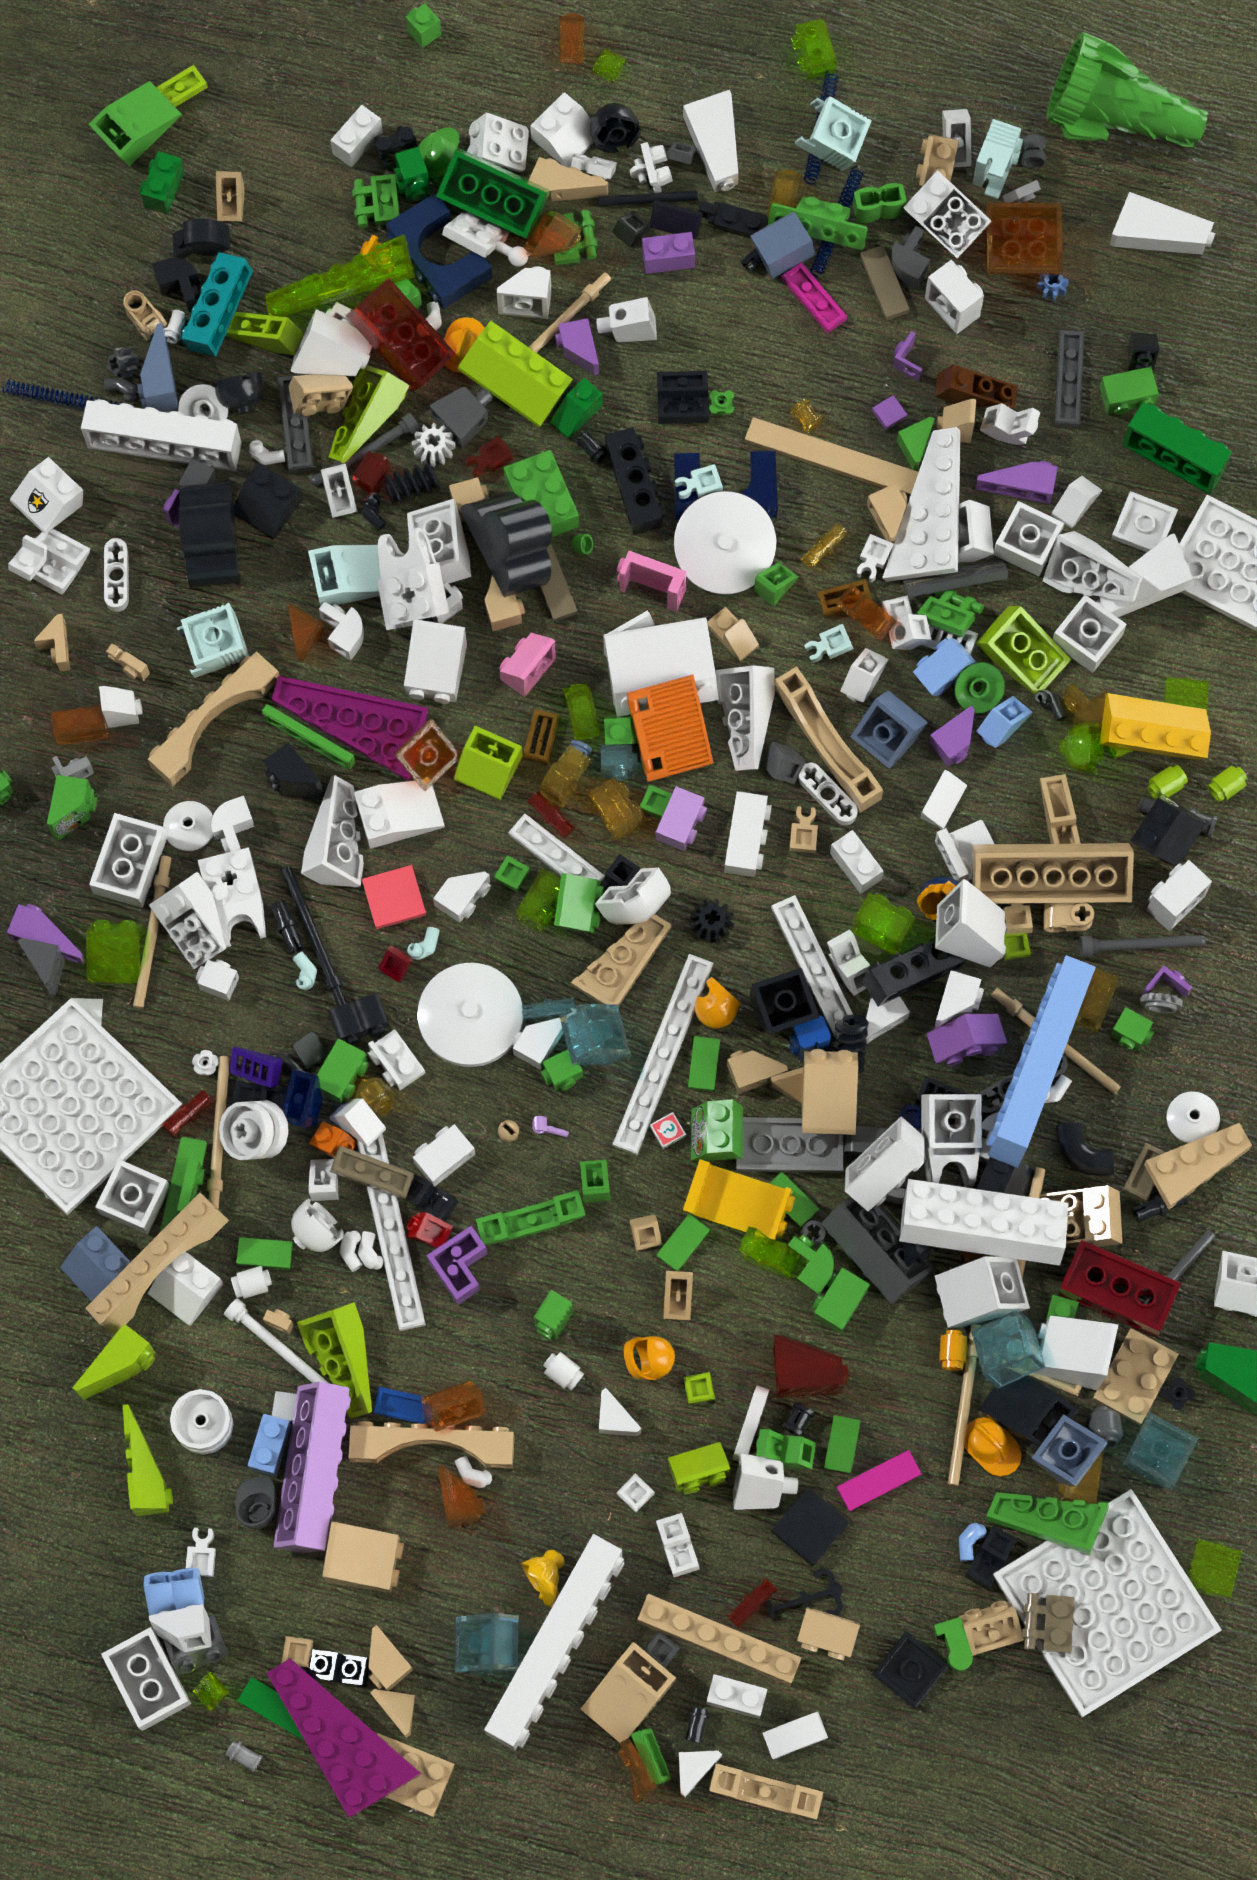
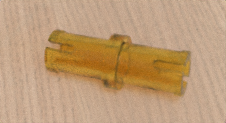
M836 523L823 537H818L815 540V545L801 557L802 562L808 568L813 569L826 555H830L833 552V548L847 535L845 528Z

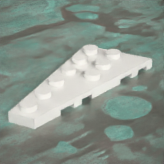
M957 427L934 430L932 432L883 575V579L886 582L958 572L960 430Z

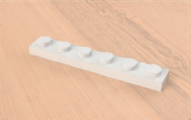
M794 895L771 905V909L799 967L803 969L808 986L834 1038V1033L837 1031L835 1030V1024L843 1021L842 1018L844 1016L853 1015Z

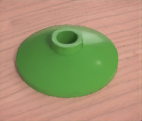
M976 662L965 667L959 673L954 686L955 697L958 703L964 709L972 706L975 709L974 713H984L993 709L1002 699L1005 689L1001 672L993 665L985 662ZM980 682L979 689L974 690V683Z

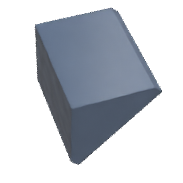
M794 211L750 236L771 279L815 256L813 242Z
M1063 1414L1035 1452L1032 1459L1059 1483L1076 1487L1108 1442Z

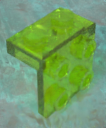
M96 920L89 925L86 931L88 981L104 983L138 982L140 974V940L143 936V924H136L135 921L131 920L121 921L120 924H110L108 920Z

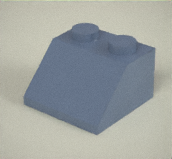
M888 690L874 700L850 737L890 769L916 741L928 722Z
M96 1226L75 1245L60 1268L92 1302L120 1274L130 1261Z

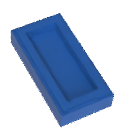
M379 1387L372 1413L414 1424H426L432 1399Z

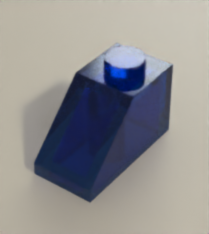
M293 1069L282 1111L288 1123L300 1127L317 1125L323 1101L319 1076Z

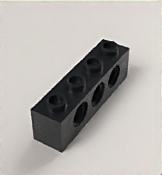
M634 427L605 434V447L632 534L635 535L661 528L662 518L666 517L662 502L657 503L655 495H658V488L655 480H650L648 472H651V466L648 457L643 458L641 452L644 449L641 435H636ZM625 455H632L635 457L631 461L623 459ZM633 477H638L642 481L639 483H632L630 482V479ZM639 500H646L649 504L640 506L637 502Z
M935 936L929 941L930 943L923 945L921 942L914 945L906 954H902V952L894 954L884 964L881 961L874 963L867 969L868 973L862 979V982L879 1007L950 974V971L961 969L968 960L936 949Z

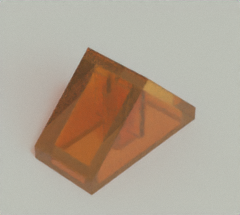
M290 604L288 605L296 654L298 661H303L323 635L324 628L320 621L297 606Z

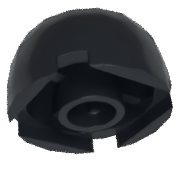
M611 103L599 108L594 113L590 123L591 136L596 147L607 153L619 152L617 147L625 145L628 149L638 140L641 134L639 121L631 108L621 103Z
M249 373V377L238 375L212 383L217 400L228 410H237V414L251 412V406L259 403L263 397L264 382L262 373Z

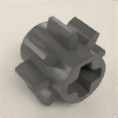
M113 348L114 354L109 355L107 360L109 370L115 373V377H133L132 371L138 370V356L132 352V348Z

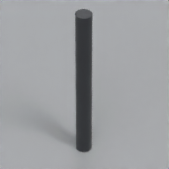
M697 191L598 197L599 207L654 203V200L665 203L698 201Z

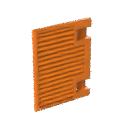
M694 674L627 692L626 698L630 715L633 719L641 753L640 758L647 782L714 764ZM646 697L648 709L641 711L638 699ZM660 757L662 768L654 770L651 759Z

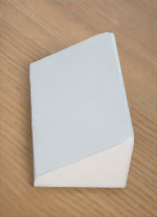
M944 770L920 818L940 829H944L967 785L949 771Z

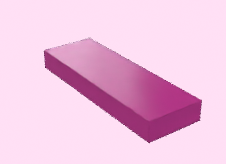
M803 263L794 266L781 275V280L827 334L847 320V315Z
M907 1450L837 1486V1490L848 1511L851 1512L921 1476L922 1473L910 1451Z

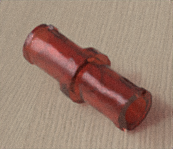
M537 791L528 800L527 803L543 817L542 821L545 824L549 823L563 839L574 831L575 826L560 813V808L558 806L554 807L540 791Z
M201 1090L186 1105L182 1104L179 1107L180 1110L162 1124L163 1127L174 1137L189 1122L193 1123L197 1120L196 1116L212 1104L213 1100L204 1090Z
M765 1577L749 1595L746 1593L743 1596L744 1600L727 1617L739 1629L755 1611L758 1613L761 1610L760 1606L778 1589Z

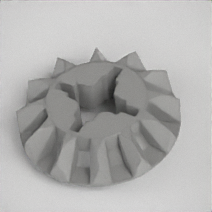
M1151 992L1142 995L1140 1004L1152 1012L1175 1013L1177 1010L1182 1009L1183 1000L1174 995Z

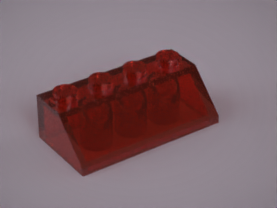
M389 277L345 315L402 381L410 385L409 389L411 391L422 387L456 354Z

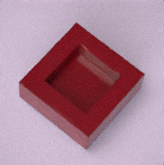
M391 945L386 950L378 969L400 983L404 979L413 959Z

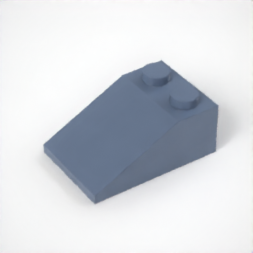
M160 323L156 326L140 374L142 384H137L139 397L143 409L152 407L159 410V412H179L168 343L163 325Z

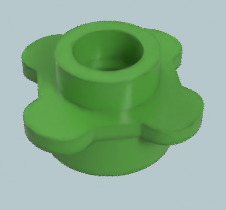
M713 390L709 394L711 399L709 411L712 414L725 415L733 413L734 406L732 405V400L734 399V393L732 391L718 392Z

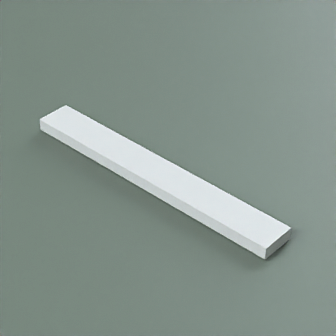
M691 954L688 955L614 1139L613 1147L636 1156L638 1155L695 1013L697 996L701 997L706 981L714 966L713 962Z
M383 1134L369 1147L357 1140L359 1153L389 1164ZM367 1186L399 1331L426 1326L397 1197Z

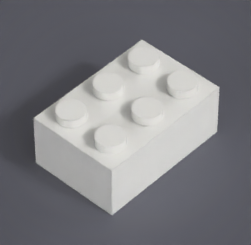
M114 813L89 884L93 894L143 908L168 837L165 828Z
M900 1117L846 1168L845 1192L867 1211L874 1206H880L885 1201L888 1192L893 1188L898 1189L904 1183L905 1176L911 1171H917L923 1165L924 1136L903 1117Z
M151 1627L101 1654L140 1730L143 1731L191 1705L168 1656Z

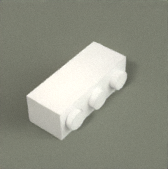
M737 791L724 873L755 877L756 869H762L764 854H759L760 845H766L768 830L763 829L764 820H770L772 805H767L768 796Z

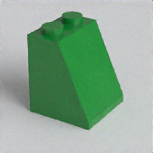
M1209 1342L1205 1349H1201L1200 1354H1197L1195 1370H1199L1198 1378L1251 1414L1257 1416V1351Z

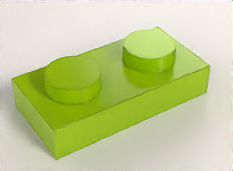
M192 65L156 88L174 107H177L208 88L196 67Z

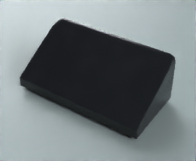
M654 200L650 219L651 228L672 234L692 232L693 239L698 238L702 225L701 212Z

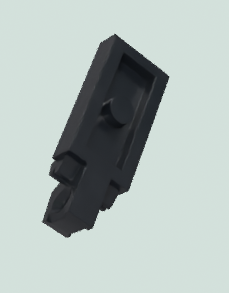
M701 201L698 209L702 213V218L708 219V223L713 225V228L751 239L750 236L765 228L768 222V215L722 202H715L713 205Z

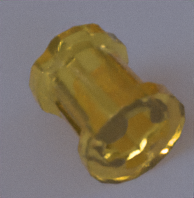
M803 399L791 409V414L799 419L803 425L802 430L805 433L813 431L823 421L822 417L817 415L812 409L809 399Z

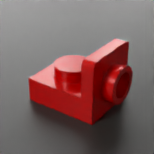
M426 1212L417 1213L408 1223L407 1230L409 1232L407 1238L411 1240L417 1239L437 1249L447 1242L453 1226Z

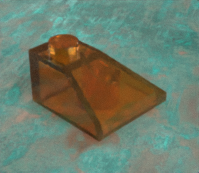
M546 211L524 246V249L527 251L526 255L537 258L570 250L571 247L574 248L580 241L581 235L579 233L582 228L558 212Z
M430 719L394 753V756L421 789L426 791L461 757V754L437 724Z
M443 1465L437 1466L449 1528L482 1522L481 1514H486L483 1497L477 1498L474 1489Z

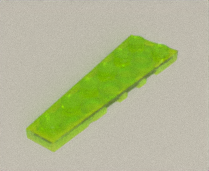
M405 235L398 236L376 246L375 251L364 256L362 253L353 256L354 260L341 266L339 263L332 265L329 271L321 275L314 273L301 281H296L265 295L268 314L270 316L283 317L415 277Z

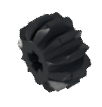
M708 899L704 900V907L697 904L695 906L697 913H691L690 919L694 921L691 924V930H698L696 937L699 939L705 935V942L707 944L710 943L711 937H714L716 943H720V935L728 938L730 934L728 930L734 928V923L730 921L734 918V913L727 912L729 906L724 904L719 907L718 899H715L714 905H710ZM711 917L716 918L713 925L708 924Z

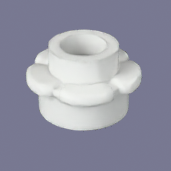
M203 1050L200 1054H196L193 1057L192 1063L197 1074L208 1076L216 1071L219 1061L217 1056L213 1055L211 1051ZM204 1061H207L208 1064H207V1065H203V1062H204Z

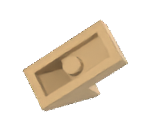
M726 607L707 621L709 630L739 662L759 647V643L743 618L738 620Z
M57 614L35 638L34 643L38 650L51 649L52 663H57L59 671H69L66 622L63 614Z

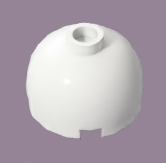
M308 1198L293 1214L291 1220L292 1231L295 1235L293 1240L301 1249L307 1247L315 1252L327 1251L344 1237V1232L342 1228L337 1231L333 1224L337 1223L336 1219L322 1205L317 1202L311 1205V1199Z

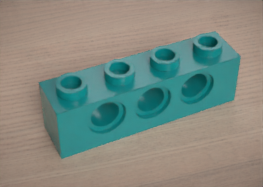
M219 252L216 260L211 264L210 274L207 281L202 285L200 297L197 304L193 306L190 320L182 332L181 339L190 351L214 357L217 356L253 272L245 258Z

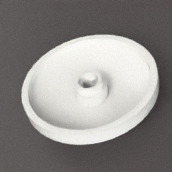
M715 492L699 498L685 510L675 530L674 551L680 569L686 571V577L694 585L715 594H735L754 586L757 574L771 566L776 551V534L770 517L756 501L735 492Z
M462 963L441 971L425 987L418 1005V1023L425 1043L438 1057L457 1066L478 1067L498 1060L512 1048L513 1045L511 1044L518 1031L521 1032L523 1007L516 987L502 972L480 963Z

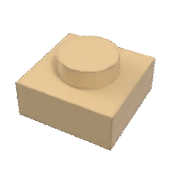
M278 1309L275 1312L267 1310L263 1318L266 1325L290 1335L294 1327L293 1322L289 1320L290 1315Z

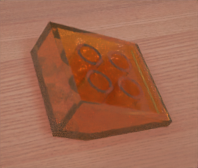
M986 203L985 215L992 221L984 229L987 274H1063L1062 203Z

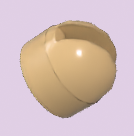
M505 1120L498 1127V1135L504 1142H513L519 1136V1127L514 1121ZM507 1125L515 1133L511 1135L503 1126Z

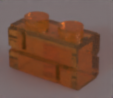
M101 705L92 706L90 709L85 707L51 713L54 738L58 746L109 738L108 725Z
M471 1380L421 1397L425 1420L435 1432L446 1429L447 1426L451 1427L486 1414L481 1390Z

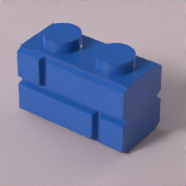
M820 1015L818 1019L794 1026L793 1033L789 1034L790 1041H788L793 1056L797 1055L801 1062L804 1061V1051L821 1049L828 1052L831 1035L824 1017Z

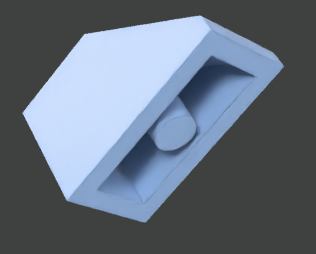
M1012 696L993 708L976 732L982 736L984 742L996 748L1006 742L1033 712Z

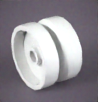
M268 1100L236 1102L229 1106L221 1117L219 1126L220 1140L226 1152L238 1160L272 1158L279 1154L286 1144L288 1122L279 1106Z
M199 1389L186 1393L175 1403L170 1417L172 1432L181 1445L192 1453L202 1455L214 1453L224 1447L232 1436L234 1426L232 1413L223 1399L212 1391ZM203 1418H206V1422L203 1425L197 1424L198 1420L203 1421Z

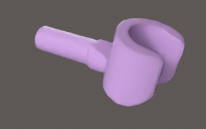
M535 1116L532 1121V1129L537 1134L553 1133L568 1137L569 1131L547 1126V1117Z

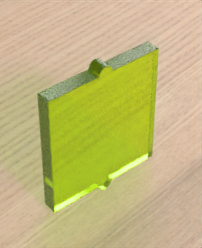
M1189 677L1185 679L1166 678L1164 703L1206 709L1207 712L1209 681L1190 680Z
M1198 1539L1188 1577L1196 1589L1206 1591L1207 1595L1214 1593L1231 1598L1242 1551L1225 1547L1221 1542L1215 1544Z

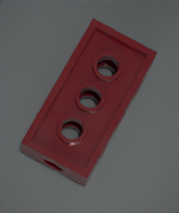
M1081 1240L1058 1295L1076 1301L1082 1306L1159 1338L1181 1283ZM1096 1274L1100 1276L1101 1281L1092 1282L1088 1276ZM1122 1285L1125 1287L1126 1292L1117 1293L1113 1286ZM1147 1296L1150 1298L1151 1303L1142 1304L1138 1297Z

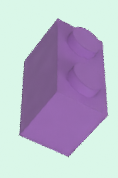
M692 232L642 238L645 274L695 268Z

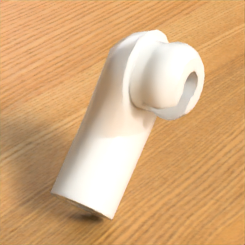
M438 302L427 304L428 317L417 325L419 335H431L441 327L442 321Z
M357 1231L344 1234L339 1251L352 1272L358 1270L363 1265L355 1254L356 1245L361 1241V1235Z

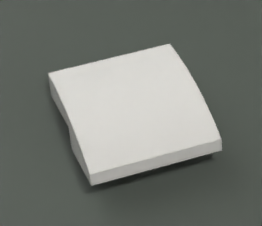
M51 529L46 534L41 532L37 537L47 546V561L32 579L63 595L83 566L90 553V548L55 529Z

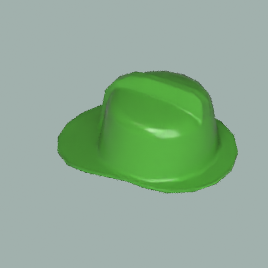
M452 127L442 128L430 133L420 143L419 148L428 171V177L439 178L446 174L454 152L458 148L459 134L456 129Z

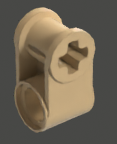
M131 291L125 295L124 307L126 314L145 340L151 339L157 324L162 323L163 328L168 326L164 317L153 307L144 294L139 291ZM134 303L141 304L140 308L132 309L130 306Z
M1088 903L1043 904L1044 931L1082 932L1092 926L1094 909ZM1079 913H1084L1085 921H1080Z

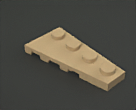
M657 915L644 922L634 924L620 940L613 943L599 959L592 962L579 977L577 976L571 981V986L613 1012H616L671 929V924Z
M1240 1123L1148 1159L1145 1161L1144 1166L1167 1208L1171 1209L1182 1198L1194 1192L1202 1183L1210 1180L1221 1169L1226 1168L1249 1151L1252 1144Z

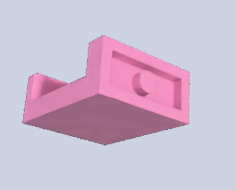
M628 551L626 558H621L617 567V572L619 573L617 582H620V591L625 593L629 582L634 581L667 593V609L677 612L686 591V571Z

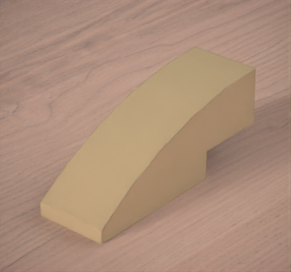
M1066 774L1040 778L1051 844H1081Z

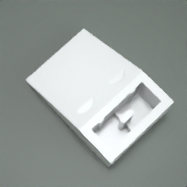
M938 170L903 207L957 259L992 222Z
M198 872L149 904L193 969H196L226 949L213 893Z

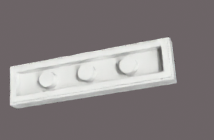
M526 814L508 832L511 838L560 876L562 873L597 879L601 882L605 880V875Z

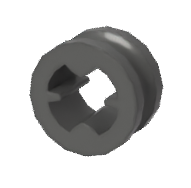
M809 1221L803 1226L801 1235L803 1234L807 1237L810 1227H813V1230L814 1228L819 1229V1238L814 1240L813 1237L811 1239L815 1243L814 1246H818L824 1241L825 1227L819 1221Z

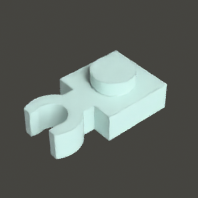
M715 464L691 471V479L680 477L675 480L676 487L681 485L687 487L686 490L679 492L680 499L688 498L695 491L698 498L723 491Z
M843 624L820 633L822 641H810L804 645L807 651L817 649L816 654L810 656L812 663L820 661L826 653L832 659L854 649Z

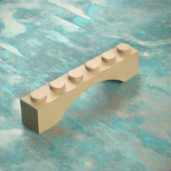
M478 477L449 485L451 499L456 501L460 520L465 523L466 521L460 508L464 504L489 497L486 485L481 486ZM492 575L490 587L484 601L493 632L521 624V614H524L525 610L522 600L516 599L515 594L503 597Z
M257 651L252 656L248 655L239 665L240 668L234 674H228L223 679L222 686L216 692H210L205 697L204 704L197 710H192L187 715L185 722L179 728L175 727L168 734L167 740L161 746L157 745L150 752L148 758L150 767L172 787L191 770L192 756L196 743L204 729L215 717L237 703L263 698L276 685L277 678L280 676L279 671Z
M796 666L775 679V692L848 797L856 804L859 813L882 800L883 789L870 770L853 754L837 733L817 700L810 684Z
M199 1193L85 1309L102 1327L115 1335L123 1324L126 1325L134 1317L144 1293L161 1271L187 1250L210 1240L229 1220L212 1202Z
M366 1421L357 1422V1426L350 1425V1462L378 1463L388 1455L406 1447L420 1444H438L461 1450L477 1459L486 1468L513 1469L514 1432H509V1428L493 1427L492 1431H482L480 1426H466L465 1430H454L455 1426L438 1425V1429H428L426 1424H411V1428L400 1427L399 1423L391 1422L384 1423V1427L373 1426L372 1422Z
M650 1594L647 1595L637 1619L638 1624L712 1651L787 1686H791L802 1658Z

